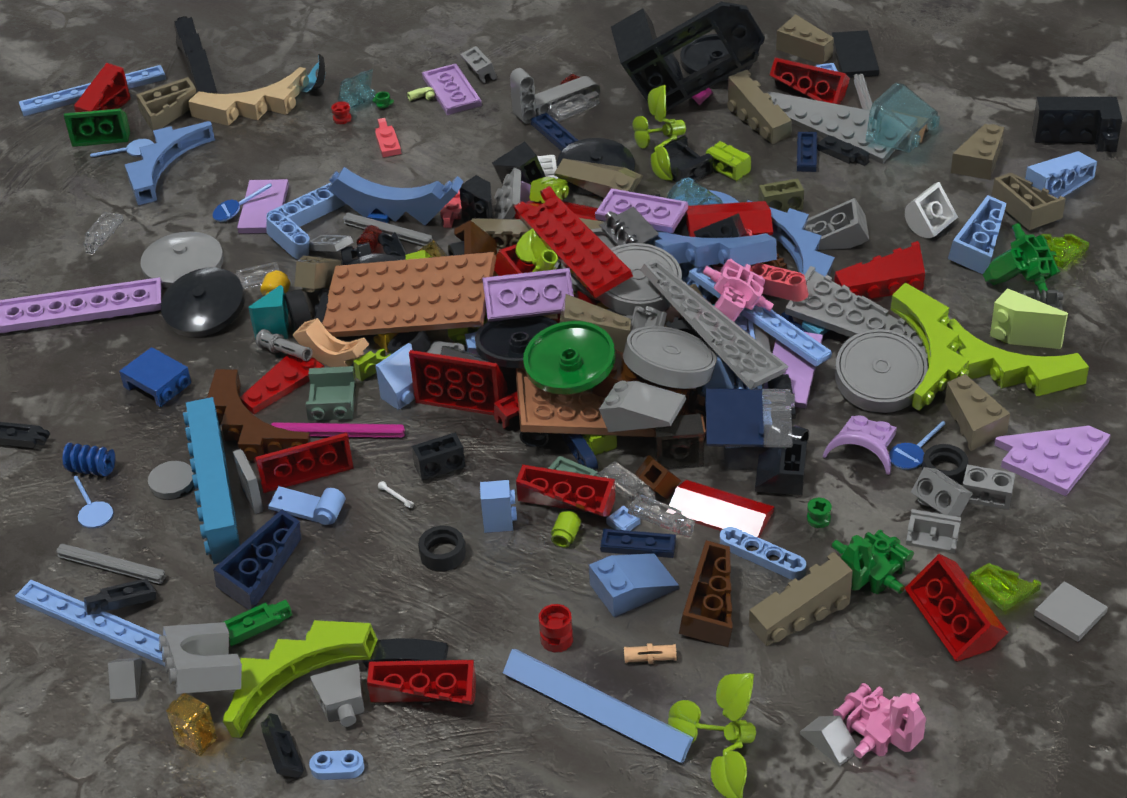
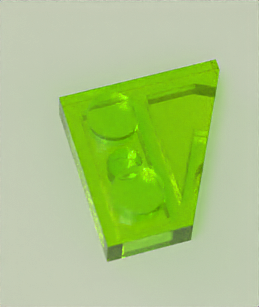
M990 563L972 572L969 576L971 583L1003 611L1018 604L1041 588V582L1034 579L1032 583L1018 578V573L1003 570L999 566Z

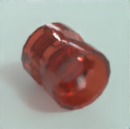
M374 225L367 226L357 239V245L369 243L371 253H373L379 244L378 236L382 231Z

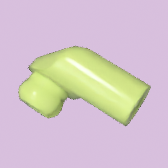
M424 87L407 92V97L409 101L422 97L431 100L435 97L433 88Z

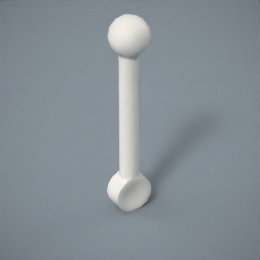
M381 481L378 483L380 490L387 491L403 502L405 506L413 508L414 503L405 499L389 488L386 482Z

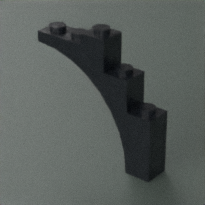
M183 16L177 18V21H174L176 45L183 52L196 92L217 94L205 49L203 50L199 33H196L192 17Z

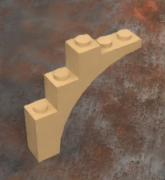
M299 67L281 81L253 91L233 94H212L198 91L188 101L191 115L195 118L227 126L237 119L238 116L259 120L267 110L287 115L296 105L295 97L309 84V78L306 68Z

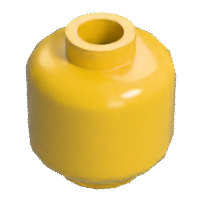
M281 271L269 272L264 277L260 292L265 296L281 285L284 288L285 294L291 286L290 280Z

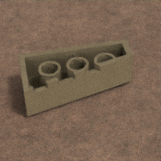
M748 70L728 77L727 106L731 112L771 144L791 137L792 120L778 104L774 106L772 97L768 93L764 94L761 91L760 83L750 78L751 73Z
M472 218L471 220L497 241V253L500 249L516 245L522 235L530 230L520 219Z

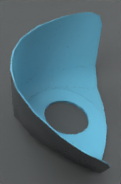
M318 54L319 62L313 67L310 74L307 75L309 84L302 92L319 89L324 84L325 62L324 57Z

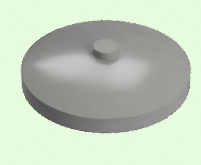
M179 232L167 235L153 242L142 254L141 268L146 279L160 277L162 288L168 289L177 279L191 271L210 267L221 268L224 256L220 243L212 236L200 232Z

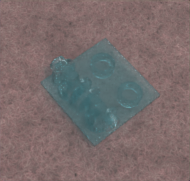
M373 69L363 71L357 76L343 80L340 84L338 102L349 103L351 109L360 105V103L363 104L365 101L372 100L376 95V91L370 89Z

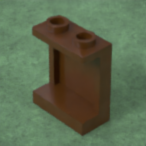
M471 220L454 229V235L461 241H464V255L494 252L495 256H497V241ZM495 271L493 272V277L497 276Z

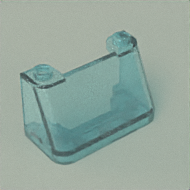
M896 82L872 104L865 141L910 153L920 143L921 136L919 131L926 124L928 130L937 128L940 123V116H938V112L908 87Z

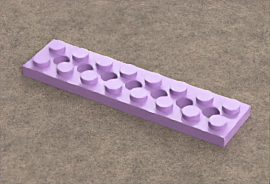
M161 278L0 300V333L161 310Z

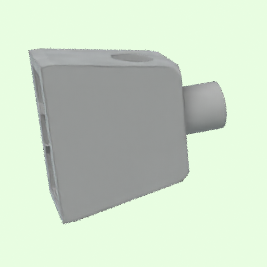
M359 663L310 676L314 696L327 720L332 722L340 719L341 725L345 727L353 725L356 722L355 715L364 712L363 683Z

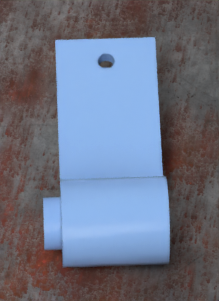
M278 486L268 509L277 512L283 509L292 516L330 525L335 523L346 499L344 494L335 488H327L321 497Z

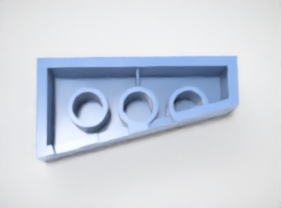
M987 195L954 238L948 259L983 274L991 262L1007 203Z

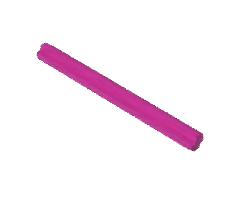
M273 422L271 424L272 426L290 431L309 432L310 437H332L347 433L348 437L403 438L405 435L403 424Z

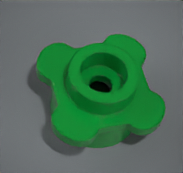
M385 91L378 92L373 98V102L376 103L378 108H386L394 103V100L390 99V94Z

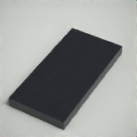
M868 30L832 32V37L834 38L833 46L840 72L846 73L849 78L854 77L855 74H863L864 77L879 76V67Z

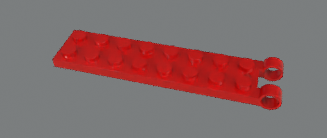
M550 186L540 191L545 201L540 206L529 210L523 201L513 206L519 219L529 229L535 230L545 246L557 254L561 263L566 268H570V272L594 298L633 277L631 270L556 196Z

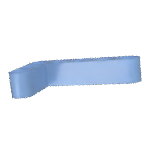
M331 183L277 207L266 215V233L295 259H300L303 255L309 256L310 239L308 234L300 227L346 205L345 202L327 190Z

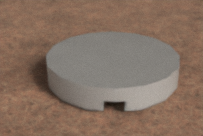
M168 461L158 465L151 471L148 476V485L150 491L156 497L175 499L181 497V493L185 491L188 493L194 486L192 475L194 473H192L191 466L185 462Z

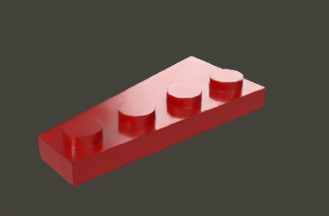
M287 354L240 396L241 402L252 414H256L309 382V368H324V365L314 357L304 361Z

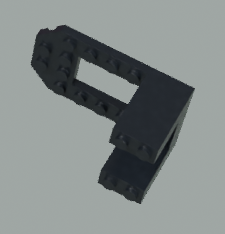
M722 1L658 38L653 23L644 8L611 26L620 63L647 103L648 94L651 90L666 85V111L756 62L759 56V49L765 40L764 33L747 6ZM715 30L729 53L683 78L679 62L673 52L706 33Z

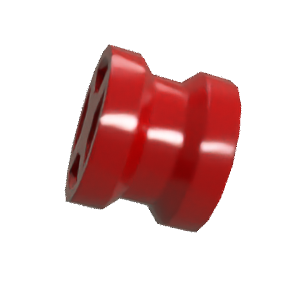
M336 102L331 106L332 113L334 114V123L342 125L351 121L349 103Z

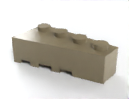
M835 552L827 556L828 561L823 565L819 566L816 563L809 568L810 574L798 581L795 578L790 581L781 594L776 591L749 610V627L766 646L779 642L786 636L796 631H801L806 626L823 620L831 613L843 610L850 604L853 570Z

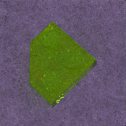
M1042 234L1047 239L1050 251L1056 252L1057 257L1054 260L1056 265L1061 268L1067 266L1089 249L1090 243L1074 234H1064L1063 237H1052L1051 234Z

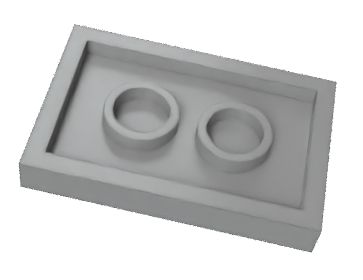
M513 168L512 172L505 176L502 188L497 189L494 197L496 199L494 207L496 215L494 219H513L516 214L513 206L520 203L521 170Z

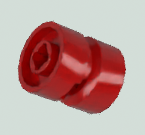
M560 604L545 606L539 613L541 644L547 651L554 653L563 652L573 643L571 612L567 607Z

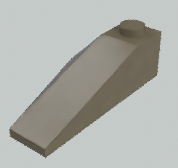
M564 158L554 172L555 176L603 198L607 196L610 189L634 192L643 178V175L625 167Z

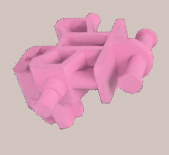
M730 258L726 261L720 272L708 266L702 272L715 282L714 289L721 294L714 306L733 322H735L743 308L752 310L756 305L770 312L774 304L761 296L764 289L763 285L765 284L763 276L750 271L751 266L749 264L743 267Z
M862 683L857 691L849 693L844 699L845 702L833 711L834 716H841L842 720L845 719L849 712H852L847 718L846 727L850 734L855 730L864 736L860 744L853 751L858 758H862L870 751L878 756H884L888 751L889 743H892L904 752H910L924 737L926 717L917 704L920 698L915 693H903L900 697L894 696L888 700L883 696V688L880 686L872 693L871 688L867 684Z

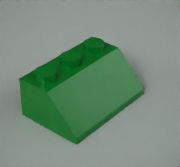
M122 109L64 113L72 147L129 141L130 126L127 114Z

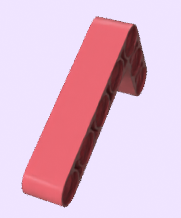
M745 229L746 233L739 237L753 236L751 230ZM719 263L712 266L714 270L720 272L724 265ZM761 263L750 265V271L763 276L765 279L762 294L795 302L803 301L808 297L804 274Z

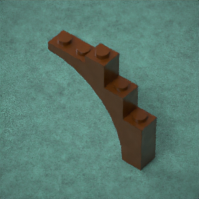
M237 369L215 370L207 398L213 397L218 420L222 422L221 427L224 440L239 441L238 447L243 450L248 461H254V458L257 456L311 442L309 432L278 428L261 421L250 413L239 397L241 383Z

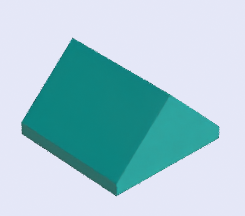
M279 285L248 307L255 340L257 334L263 329L269 330L271 334H280L284 339H288L289 314L284 288Z

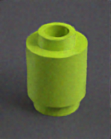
M572 511L559 513L551 531V541L556 546L566 548L573 543L581 525V520L577 514Z

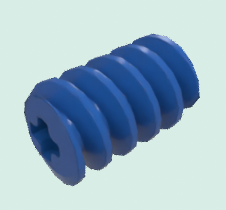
M70 442L65 445L62 456L63 465L67 471L104 477L112 473L116 458L113 449L108 451L105 447L99 449L97 446L90 447L89 445L82 447L78 443L74 446Z

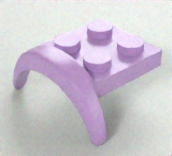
M851 416L840 433L828 444L823 458H826L828 453L837 446L844 444L860 445L875 453L882 461L886 474L890 475L891 460L886 448L894 438L897 427L891 426L884 421H871L864 416Z

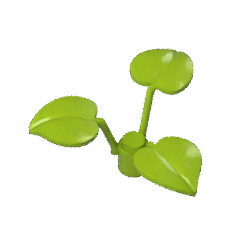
M662 85L649 92L648 107L650 113L655 115V120L666 123L662 128L648 129L647 119L643 116H637L634 118L632 126L635 141L642 149L647 148L650 144L649 133L663 132L665 136L670 137L654 148L655 152L651 154V166L657 177L663 180H672L674 178L671 173L669 155L663 146L677 139V136L684 135L686 126L683 120L665 118L666 85Z
M530 229L522 235L516 245L518 258L525 263L532 262L533 265H536L532 272L557 270L554 267L558 261L557 254L545 246L535 230Z
M752 673L729 674L719 681L716 690V701L719 707L724 709L722 712L723 716L732 721L725 727L698 723L701 710L696 703L690 700L676 702L672 705L668 714V725L694 737L692 743L697 738V728L723 731L725 738L730 743H734L723 750V756L715 757L711 764L712 782L715 788L726 798H743L747 765L744 757L739 752L733 750L742 748L743 744L752 743L756 737L755 726L751 722L740 720L746 714L749 706L754 674Z

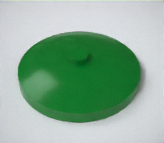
M567 321L549 326L536 334L525 349L523 362L529 380L536 387L554 394H574L586 391L602 382L614 367L616 353L611 336L601 327L584 321Z

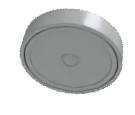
M644 243L622 244L610 249L631 270L633 277L598 296V299L606 307L620 314L633 316L634 309L637 306L645 309L646 306H649L661 312L672 306L641 272L644 263L657 259L681 279L680 265L670 253L659 247Z
M646 326L633 330L627 337L623 352V359L626 365L640 377L659 385L683 389L697 388L707 384L712 378L717 360L714 350L700 338L678 329L662 326Z
M886 329L863 331L849 338L841 346L836 358V384L842 395L861 409L878 413L899 411L912 404L914 392L927 373V359L919 345L904 334Z

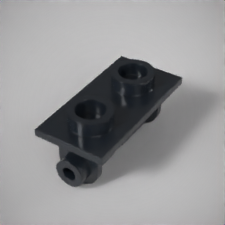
M396 232L392 236L385 233L379 234L378 242L383 246L385 254L395 256L407 255Z

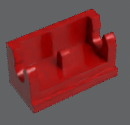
M517 392L494 402L495 421L497 423L502 421L503 428L508 427L509 419L519 415Z

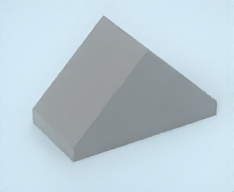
M142 657L115 659L108 663L111 703L137 701Z
M819 716L800 731V735L839 767L855 755L853 751L857 745L841 716Z

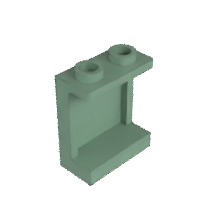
M354 367L309 368L310 392L309 400L305 404L308 421L353 419L356 389Z

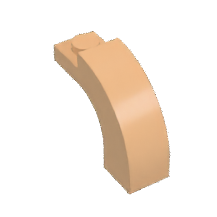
M318 318L304 322L292 334L300 345L312 349V357L329 367L351 366L354 360L363 356V350L369 345L365 338L351 342L338 340L325 329Z

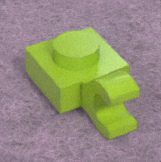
M383 348L375 354L370 351L354 360L356 378L362 382L377 373L376 365L391 354L386 356L385 349Z

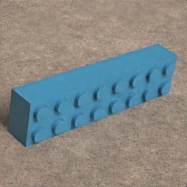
M210 397L186 402L187 412H183L185 426L189 425V427L185 428L187 440L191 442L187 444L190 457H192L190 459L192 473H196L192 475L195 489H199L195 491L197 505H201V507L197 508L200 522L204 521V524H200L202 539L207 538V541H204L206 555H211L213 564L221 563L240 546L221 428L214 399Z

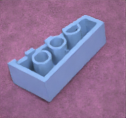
M1077 151L1028 166L1025 179L1032 182V186L1039 190L1043 188L1049 190V194L1056 198L1064 197L1095 177L1097 161Z

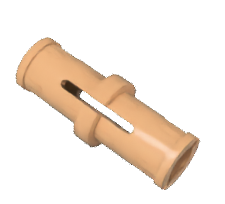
M647 643V646L624 647L625 663L648 662V664H653V661H676V644L652 646V643Z

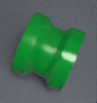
M818 497L808 502L807 522L810 526L824 528L830 524L832 505L827 499Z

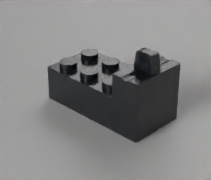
M1037 97L1032 126L1034 142L1095 143L1096 152H1117L1123 120L1117 97Z

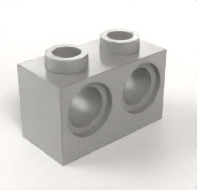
M967 465L963 487L973 493L968 503L1009 510L1016 473Z
M927 467L923 468L911 490V493L918 497L917 501L928 507L932 506L936 509L935 513L960 517L973 494L939 470ZM931 484H932V485H933V490H932V492L930 493V486H931ZM949 497H951V504H950V505H948V498H949Z

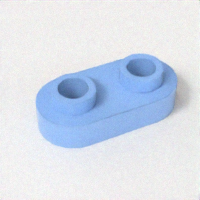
M355 750L322 751L312 756L309 766L313 777L319 780L352 779L362 774L364 761L362 755Z

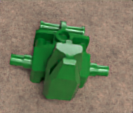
M1020 223L1014 224L1011 227L1016 240L1011 242L1012 249L994 258L983 273V277L986 282L996 285L1022 274L1027 281L1035 283L1040 294L1042 290L1047 292L1048 288L1045 280L1061 272L1058 270L1054 260L1057 254L1055 251H1050L1047 239L1043 235L1037 237L1034 234L1026 235Z
M878 530L875 535L870 532L866 533L864 539L859 535L852 536L849 545H844L838 540L832 543L831 548L836 550L841 555L840 558L853 570L852 590H859L869 582L871 585L870 591L874 594H880L886 588L892 589L898 594L904 591L905 586L892 575L895 572L899 574L904 572L905 561L909 562L914 556V552L902 546L897 537L890 538L882 530Z

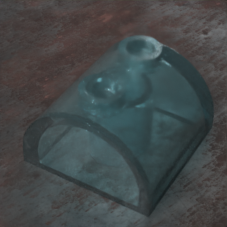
M684 178L678 181L667 195L669 199L688 202V206L723 204L718 196L691 178Z

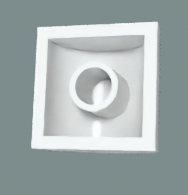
M940 182L934 183L905 208V219L908 226L914 233L924 238L935 237L958 218Z

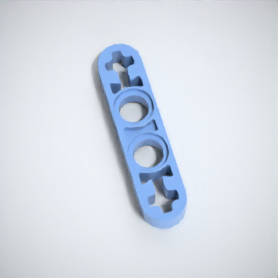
M726 527L721 530L720 544L730 546L731 553L792 580L795 578L797 580L802 579L806 575L807 564L803 557L735 527ZM756 546L758 550L748 551L746 547ZM770 555H776L780 559L777 561H771L767 557Z

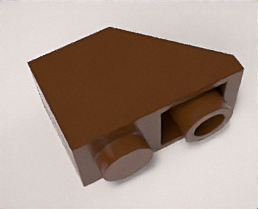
M650 455L635 472L639 479L666 499L669 498L681 482L678 477Z

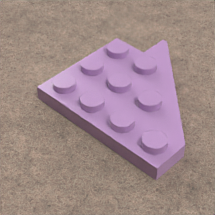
M1081 426L996 437L994 446L1009 452L1002 460V468L1066 496L1108 444L1110 434L1091 426Z

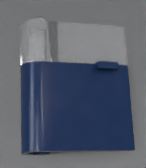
M706 388V446L792 447L791 408L795 407V394H790V389Z

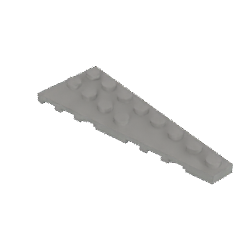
M770 91L767 92L772 97L774 106L778 104L792 120V124L810 132H817V135L824 138L827 135H831L869 152V158L883 164L916 126V120L912 118Z
M657 259L643 264L641 272L749 389H753L785 374L789 366Z
M810 266L805 274L808 297L799 302L790 300L785 308V314L849 337L872 329H886L899 332L915 341L927 359L922 341L915 330L906 324L904 319H896L888 314L889 311L864 296L855 295L845 285L840 286L832 281V277L828 275L824 277L815 271V267Z

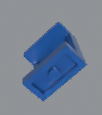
M152 347L119 371L124 388L131 390L135 386L153 395L156 405L159 407L163 406L191 384L187 366Z

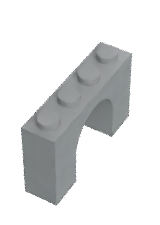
M225 622L163 626V636H159V651H162V660L165 662L166 673H169V683L174 684L177 694L241 689L242 664L238 654H229V631Z

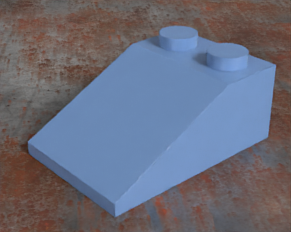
M655 554L611 555L589 565L590 586L613 617H617L679 589V584Z

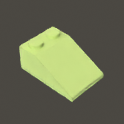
M1007 288L994 302L990 336L1012 345L1061 349L1068 313Z

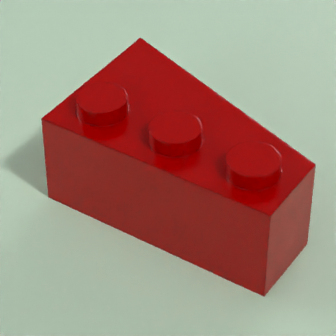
M106 63L75 103V112L119 109L128 102L131 97L124 68Z

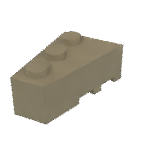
M796 14L777 30L776 50L818 64H825L833 57L834 38Z
M189 77L136 94L139 111L152 132L163 128L190 110L188 101L196 94V88Z
M984 124L953 153L951 173L990 180L1002 148L1005 127L995 124Z
M1013 173L994 178L992 197L1007 203L1005 210L1028 230L1062 219L1066 198L1062 196L1056 198L1050 195L1049 190L1045 188L1039 190L1032 186V182Z
M303 255V257L296 261L295 287H302L304 292H315V290L320 291L321 288H330L335 266H340L341 260Z
M568 294L565 295L560 323L584 321L595 324L611 336L616 350L624 352L631 328L630 318Z
M964 374L947 382L945 404L954 421H957L960 426V432L962 436H965L970 451L995 440L996 437L1007 434L1010 413L971 378Z

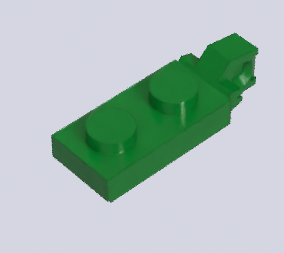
M285 599L275 605H267L265 602L224 621L229 631L230 646L266 631L292 616L291 607Z

